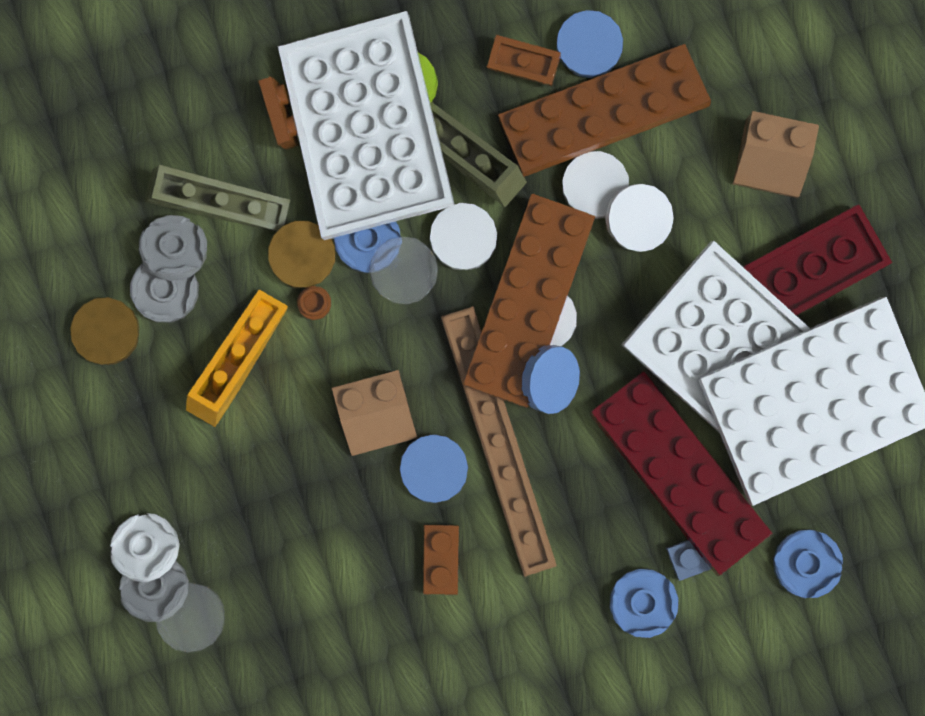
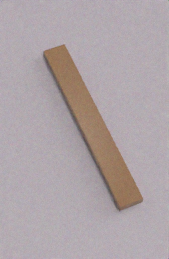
M474 307L441 317L462 385L482 333ZM463 386L524 577L556 567V561L504 400Z

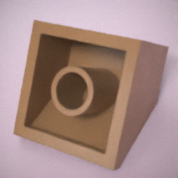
M752 111L745 121L733 185L799 198L813 158L819 125Z
M399 370L332 388L351 456L417 439Z

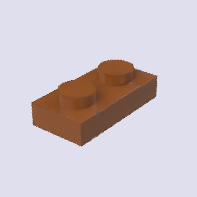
M496 35L487 68L552 87L561 52Z
M272 77L259 80L277 144L286 150L299 146L296 138L298 133L293 115H289L286 104L290 103V97L285 85H280Z
M424 525L423 594L458 595L459 525Z

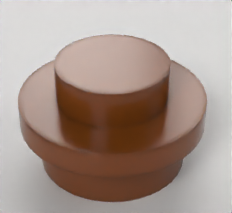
M318 286L304 289L297 301L300 313L310 320L324 318L329 313L332 304L328 292Z

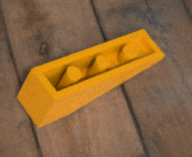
M258 290L188 393L186 411L216 427L287 311V305Z

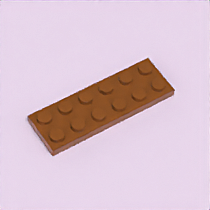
M683 44L498 114V118L517 165L525 177L707 108L711 105V99L686 45Z
M531 194L463 386L528 408V397L524 396L522 391V374L529 358L532 355L536 356L541 351L538 349L551 343L596 216Z

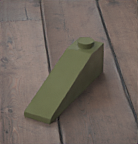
M431 102L430 105L443 158L486 194L506 207L527 183L519 167Z
M158 165L152 169L145 202L277 232L285 225L290 200Z

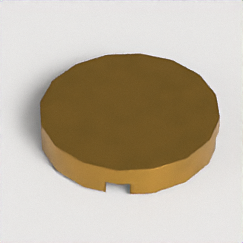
M294 221L282 226L274 234L269 245L268 261L273 273L283 283L294 288H308L320 284L331 273L335 263V246L332 239L324 240L321 238L319 225L310 221Z
M109 297L96 298L84 304L74 315L70 327L71 341L77 352L87 361L100 365H113L127 359L137 347L140 331L139 321L133 310L123 302Z

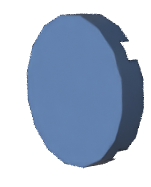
M585 10L573 14L563 23L558 32L556 50L561 52L560 62L565 68L567 67L568 70L579 77L595 78L608 73L616 65L622 54L623 37L619 26L611 17L599 11Z
M396 221L334 238L335 249L342 262L351 269L363 273L378 272L389 266L397 257L401 246L400 228Z
M547 345L538 349L541 351L536 356L532 355L527 361L522 374V391L524 396L528 397L530 402L528 404L531 408L543 413L552 414L566 408L575 397L579 385L580 370L577 359L570 350L557 345Z
M429 435L420 437L408 446L402 456L400 472L403 484L412 495L422 501L437 503L449 500L459 493L466 482L468 464L464 452L457 443L445 436Z
M798 530L787 535L777 546L773 557L774 573L780 585L789 593L802 598H818L829 593L837 585L842 574L843 557L837 544L828 535L815 530Z
M636 569L625 573L616 581L610 593L609 608L614 621L623 631L635 637L650 638L662 634L672 624L678 613V596L674 585L664 575L652 569Z

